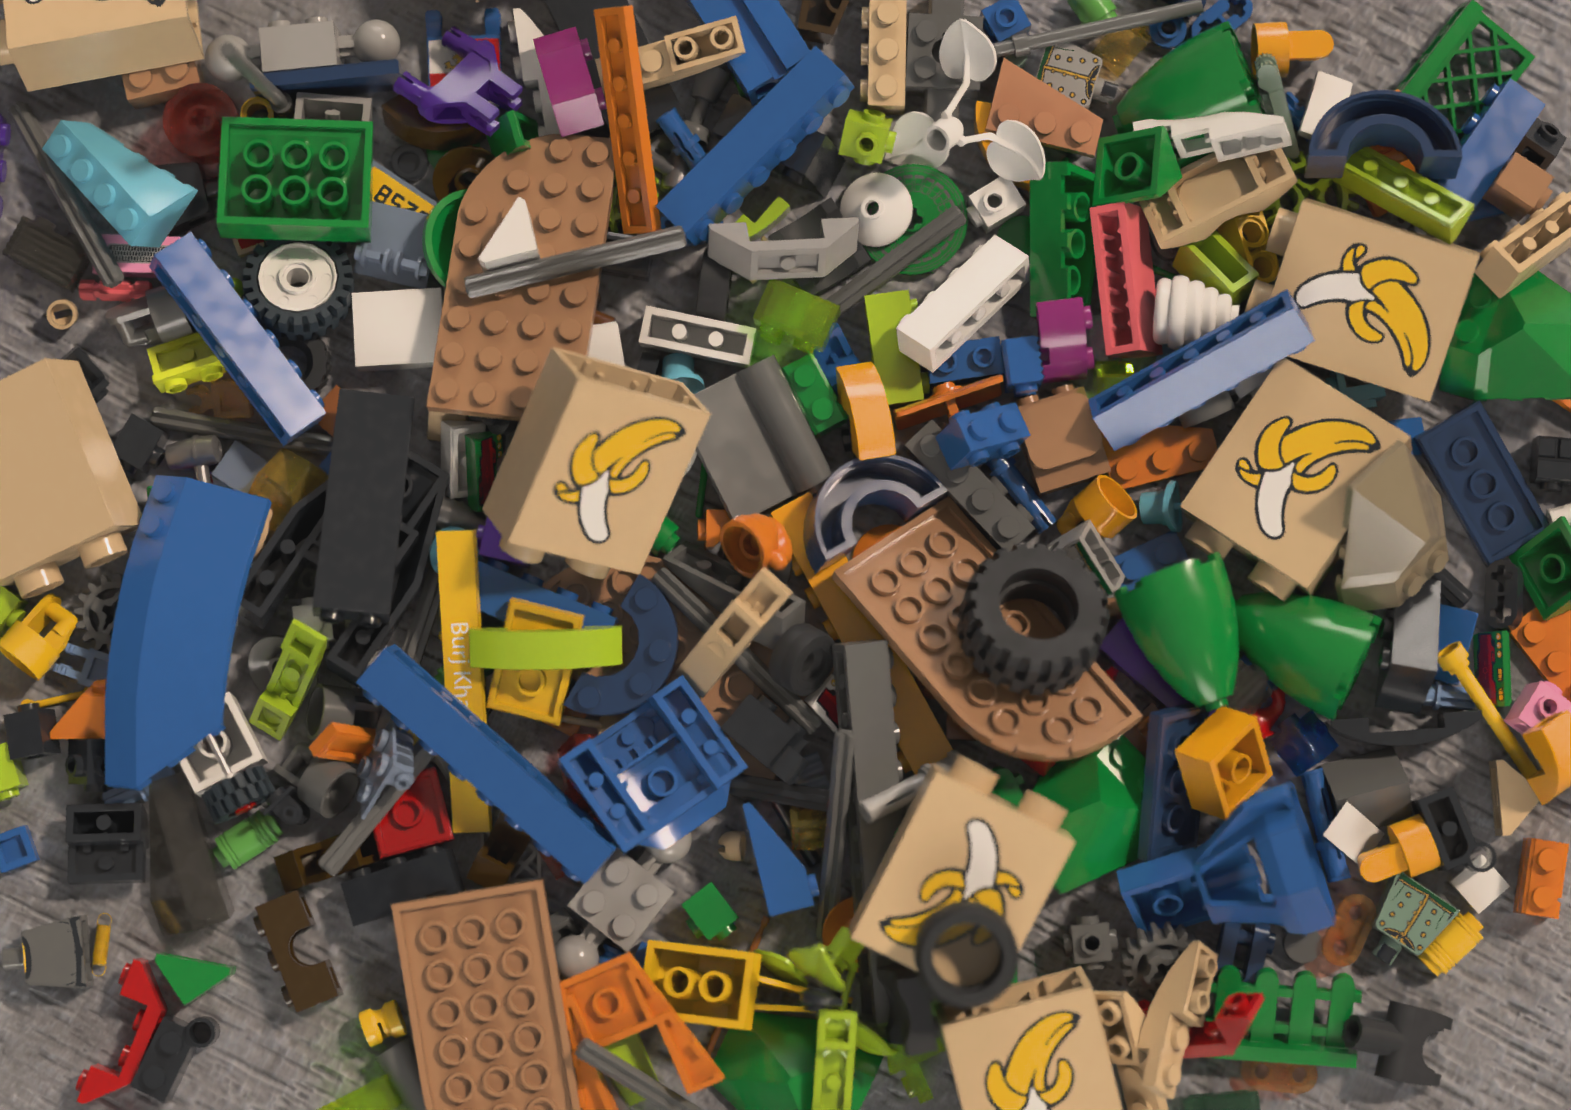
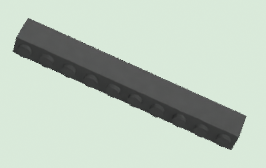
M870 639L832 644L839 729L853 730L855 733L847 816L854 914L894 838L896 829L901 825L906 815V806L868 824L863 819L858 808V802L864 801L898 784L903 778L902 765L897 760L896 745L900 740V732L897 723L894 722L893 707L896 705L897 695L895 687L891 684L890 669L893 667L894 658L891 648L888 647V640ZM866 945L858 956L862 1018L874 1024L888 1023L890 1016L889 998L884 986L878 980L876 967L899 962Z

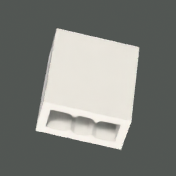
M442 288L352 293L355 367L360 372L433 367L445 295Z

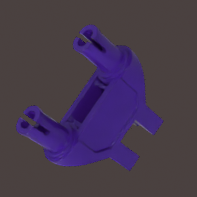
M452 26L450 32L447 30L443 35L441 45L459 55L463 60L437 85L429 87L406 71L402 74V77H398L393 90L418 106L419 114L431 122L441 124L468 123L491 137L500 128V123L494 120L499 115V109L488 101H492L508 112L511 110L517 111L522 106V99L518 98L522 93V86L499 71L496 52L492 43L487 40L477 41L459 30L458 27Z

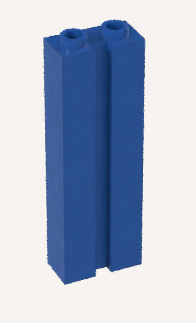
M686 0L701 25L732 16L737 17L746 53L725 62L752 106L760 102L810 52L807 44L778 0Z

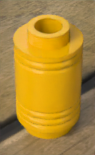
M1469 911L1464 915L1458 913L1417 957L1436 977L1442 972L1446 975L1480 940L1484 939L1479 933L1484 927Z

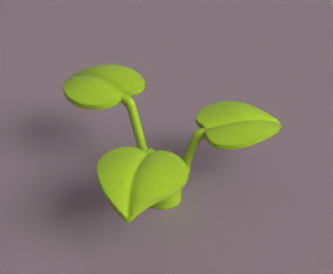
M841 927L829 946L823 948L822 944L811 948L791 949L788 953L789 959L774 952L755 949L753 952L762 954L761 962L782 982L807 987L809 983L804 976L808 975L816 978L830 989L843 991L841 998L843 999V1005L840 1006L839 1010L846 1011L854 975L860 966L855 961L865 945L851 938L849 928ZM847 969L848 974L844 984L838 973H843ZM857 1021V1048L881 1056L897 1054L899 1050L891 1049L872 1029Z

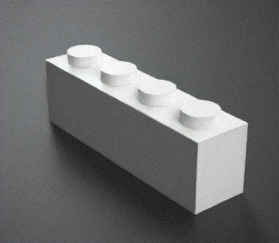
M996 235L984 245L978 246L971 258L960 268H955L948 276V279L936 291H931L927 294L923 303L917 309L901 319L896 327L899 351L933 373L1030 281L1029 256Z

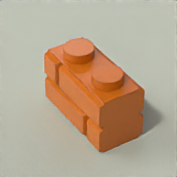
M1523 838L1513 913L1559 919L1561 903L1558 901V898H1562L1569 844L1536 838Z

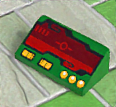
M490 431L465 435L468 506L475 512H484L483 506L498 474L496 470L497 459L503 454L502 435H495Z
M1507 631L1476 633L1473 636L1474 676L1495 708L1508 707L1512 704L1509 633Z

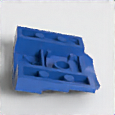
M683 675L656 692L648 702L592 740L590 738L557 761V764L578 794H581L623 854L637 845L664 851L726 808L731 780L748 768Z

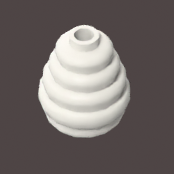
M1182 275L1173 277V280L1162 278L1158 281L1156 288L1153 341L1160 345L1168 343V347L1171 349H1180L1184 345L1195 341L1238 317L1240 306L1232 305V298L1229 294L1219 295L1216 288H1205V284L1201 281H1190L1188 277Z

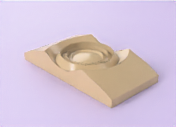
M1282 148L1218 162L1215 152L1181 168L1182 178L1159 198L1139 201L1162 250L1205 240L1224 222L1238 215L1265 210L1284 195L1298 180Z

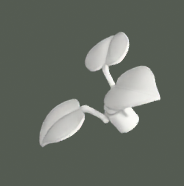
M965 19L955 21L949 26L943 36L939 50V60L944 73L948 77L953 79L963 78L962 85L947 109L941 113V118L936 122L927 114L917 111L908 112L900 117L893 128V131L897 132L892 154L886 153L885 160L898 166L920 164L937 168L947 160L949 149L957 144L963 147L968 143L990 140L992 142L987 147L986 155L991 169L997 175L1017 182L1041 180L1045 174L1044 150L1037 135L1027 125L1015 120H1006L998 126L996 134L988 132L965 137L961 121L952 117V112L970 85V79L975 81L987 79L995 70L997 61L995 48L982 31Z

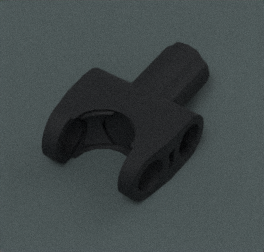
M1390 1001L1386 1021L1360 1015H1351L1344 1023L1342 1038L1344 1045L1349 1049L1378 1055L1375 1076L1414 1085L1438 1086L1440 1085L1442 1075L1435 1073L1434 1070L1426 1065L1423 1058V1046L1426 1039L1432 1033L1444 1031V1029L1451 1030L1453 1019L1433 1010Z

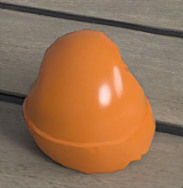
M759 513L741 515L728 521L720 530V542L726 557L735 570L744 577L754 578L764 567L768 570L772 568L775 571H783L792 560L793 546L785 528L772 517Z

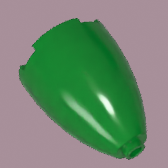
M1226 21L1199 33L1174 48L1144 72L1128 89L1116 106L1118 114L1113 115L1112 118L1118 134L1134 131L1133 122L1146 119L1179 120L1204 117L1222 112L1266 114L1256 81L1243 52L1239 49L1241 44L1231 23ZM1204 134L1185 138L1184 140L1204 138Z
M1220 552L1207 555V563L1201 564L1199 559L1195 560L1193 558L1142 577L1134 583L1135 589L1128 592L1126 586L1113 592L1128 629L1148 661L1162 678L1183 698L1197 708L1205 706L1207 712L1228 705L1227 697L1234 693L1238 673L1239 629L1236 606Z
M1271 592L1242 594L1239 600L1234 599L1239 629V649L1248 660L1284 693L1305 707L1334 721L1337 716V710L1343 708L1362 671L1370 651V645L1375 642L1383 619L1357 607L1308 594L1292 593L1285 601L1280 600Z

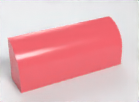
M1125 202L1091 207L1089 209L1106 356L1114 358H1141L1163 355L1162 344L1160 345L1153 341L1156 289L1148 220L1140 206L1131 203L1126 204Z

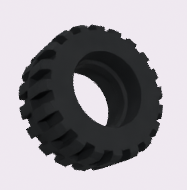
M1022 543L1013 545L1011 552L1007 548L994 552L992 559H984L978 566L976 573L972 574L958 613L960 618L957 625L958 636L964 639L961 647L968 658L974 657L972 666L981 674L984 671L990 675V682L997 686L1002 682L1010 686L1009 691L1019 694L1021 689L1029 690L1030 695H1042L1046 688H1049L1051 693L1063 690L1066 682L1068 685L1075 684L1082 678L1084 672L1089 671L1107 633L1106 628L1109 623L1110 611L1106 608L1108 603L1106 592L1103 589L1098 590L1100 580L1094 572L1088 574L1085 571L1086 564L1079 558L1075 560L1067 557L1068 552L1057 548L1056 551L1048 550L1046 544L1035 543L1034 548H1027V544ZM1015 599H1033L1042 602L1059 615L1065 626L1066 633L1046 640L1024 636L1007 623L1002 615L1000 606Z

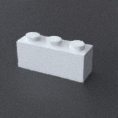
M646 305L639 344L641 347L670 353H684L694 358L747 368L751 364L757 329Z

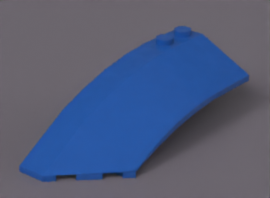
M156 475L132 543L113 625L105 691V784L107 786L141 791L152 783L151 777L166 766L172 768L195 751L194 745L209 734L215 737L226 729L223 726V715L232 643L248 574L272 504L269 499L188 477Z

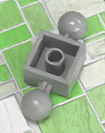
M310 17L305 19V23L292 25L290 21L277 20L269 22L268 27L258 28L260 44L248 45L242 38L235 35H222L215 38L206 49L205 64L210 74L216 79L223 82H236L244 78V76L221 55L220 47L226 42L232 43L255 67L262 66V72L341 65L345 64V58L357 57L361 62L395 59L400 50V37L396 29L383 20H369L360 25L354 35L345 36L340 34L334 21H328L326 17Z
M691 832L664 851L645 847V851L636 862L626 854H623L620 849H617L597 874L582 886L568 904V907L589 923L580 935L564 937L555 945L561 980L597 966L599 964L597 949L606 937L610 938L626 952L632 949L675 893L654 877L655 873L663 863L677 862L688 853L692 843Z

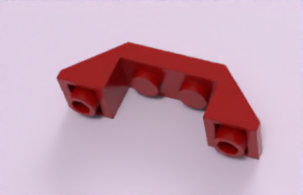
M136 958L133 959L132 964L126 963L118 981V984L123 985L119 995L147 1005L146 1010L140 1009L133 1023L132 1030L137 1033L132 1045H126L120 1055L118 1066L122 1067L121 1072L99 1063L91 1065L89 1070L84 1069L75 1088L76 1091L80 1092L76 1102L85 1104L130 1085L163 1017L166 1016L168 1007L148 960Z
M1235 993L1229 995L1214 1021L1204 1022L1203 1027L1190 1026L1188 1032L1189 1042L1184 1050L1183 1059L1233 1056L1265 999L1263 994ZM1140 1000L1136 1002L1146 1016L1152 1001Z

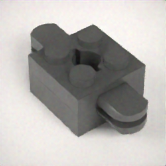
M929 0L928 14L909 13L905 96L924 97L923 113L930 116L934 122L941 118V113L947 109L963 82V78L953 79L948 77L940 64L939 50L946 30L955 21L965 19L983 32L982 16H964V0ZM970 79V85L961 99H978L980 81ZM959 103L952 112V117L957 119L959 116Z

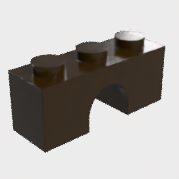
M302 889L295 890L255 907L258 914L253 917L255 927L261 938L266 936L271 950L267 952V956L275 973L281 972L285 983L281 987V992L289 1008L294 1006L296 1013L344 994L330 959L310 965L302 962L295 954L294 941L296 936L303 929L316 924Z

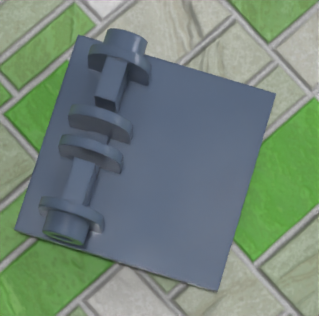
M372 201L371 243L361 242L360 245L356 246L354 253L356 263L353 273L417 289L426 288L430 269L423 253L422 232L428 215Z
M390 719L385 729L378 730L369 756L364 755L358 765L357 777L361 778V785L358 790L357 801L361 802V819L363 820L386 784L394 786L398 790H406L414 782L413 738L407 731L396 729V724L392 719Z

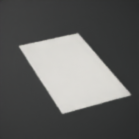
M1349 802L1344 804L1323 834L1355 863H1357V858L1361 853L1374 849L1385 835Z

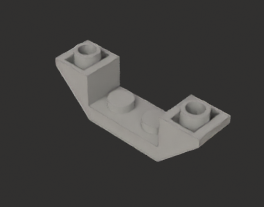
M858 217L821 219L820 237L817 239L750 241L746 222L709 224L707 253L709 258L748 280L825 277L857 251L859 220Z

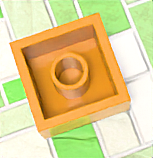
M1225 706L1217 709L1175 750L1192 809L1226 820L1241 802L1248 800L1273 775L1257 717Z

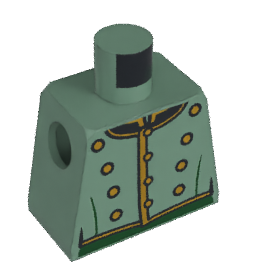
M1403 872L1388 878L1369 923L1371 928L1383 935L1371 954L1389 966L1392 965L1402 948L1412 955L1419 956L1457 916L1460 910Z

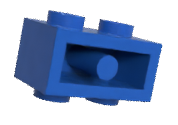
M995 402L983 407L979 412L970 413L969 410H963L949 418L950 423L935 438L950 470L969 465L970 467H976L998 457L1000 459L1009 458L1021 450L1020 445L1031 434L1016 402L1000 406L999 402Z

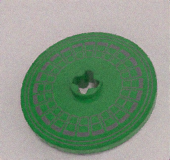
M906 164L885 171L884 174L898 179L907 188L912 199L913 210H916L917 216L923 220L921 224H915L914 229H907L902 237L892 244L883 247L863 245L872 259L877 262L951 206L955 205L965 216L966 223L898 274L922 275L941 268L956 255L966 236L968 213L962 193L947 175L929 166ZM872 202L868 205L867 211L869 215H874L878 212L879 205L877 202Z

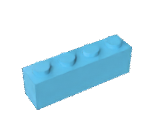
M61 120L42 148L130 246L160 247L198 192L191 185L183 184L175 179V175L167 170L159 169L148 162V159L140 153L127 149L122 142L91 123Z

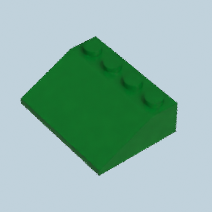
M222 117L216 222L220 238L371 243L373 121Z

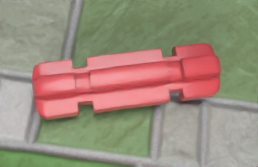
M83 279L79 283V297L84 301H96L97 298L102 301H132V299L146 296L145 291L153 287L149 281L136 280L135 283H132L130 280H124L116 287L109 288L104 286L101 280L100 283H97L95 280Z

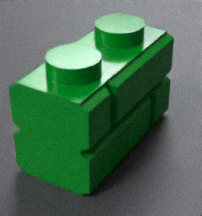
M813 352L781 368L816 439L847 423L848 417L841 404L838 403V398Z

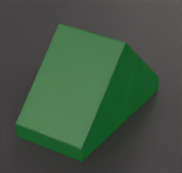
M511 110L496 120L500 123V128L491 137L486 135L493 155L497 157L505 151L507 155L531 148L530 142L527 140L539 137L538 124L536 120Z
M157 953L155 957L156 964L184 1006L192 1004L233 976L237 967L169 953Z

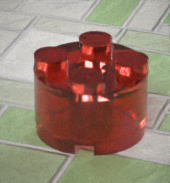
M192 83L181 88L166 104L163 112V128L171 144L186 159L202 165L220 163L222 117H240V110L232 99L215 85ZM204 118H208L210 125H206L204 130H200L197 125L203 124Z

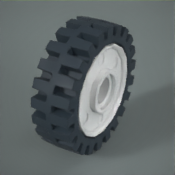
M264 240V247L258 244L253 249V256L249 255L246 260V268H243L242 274L244 298L252 304L257 313L256 319L264 330L272 329L276 337L282 338L285 333L288 340L296 341L297 335H303L304 341L311 340L312 333L317 332L319 337L326 335L328 326L334 330L339 326V318L344 320L347 317L348 308L352 307L354 276L346 252L343 253L342 247L337 242L332 244L329 241ZM297 282L305 283L302 287L291 286Z

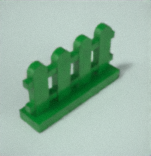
M1225 965L1219 969L1217 980L1212 981L1210 991L1215 993L1213 1016H1205V1022L1214 1021L1229 995L1235 993H1262L1265 999L1248 1029L1249 1032L1245 1034L1233 1056L1204 1058L1356 1068L1357 1050L1347 1048L1342 1038L1343 1026L1353 1013L1354 1002L1361 1003L1362 992L1361 990H1355L1354 980L1349 974L1339 973L1333 977L1331 988L1317 987L1315 975L1308 970L1296 973L1292 986L1279 985L1276 971L1268 967L1262 968L1256 973L1255 983L1241 982L1240 972L1233 965ZM1278 997L1291 998L1289 1022L1275 1021ZM1316 1000L1329 1001L1326 1024L1313 1023Z

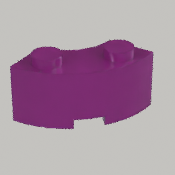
M572 27L533 39L561 137L605 125L601 111L607 109L602 87L594 89L586 63L593 60L587 38L580 40L576 27Z
M1082 297L1037 302L1035 309L1038 338H1040L1038 344L1040 345L1039 352L1042 353L1040 357L1042 360L1041 367L1044 368L1042 384L1087 379L1088 370L1095 368L1092 347H1087L1086 329L1092 328L1090 306H1083Z

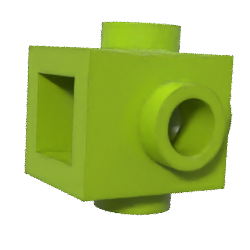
M849 109L845 119L838 154L852 157L856 163L862 165L882 164L885 152L892 154L897 132L890 131L893 118L885 117V113L875 109H864L863 112Z

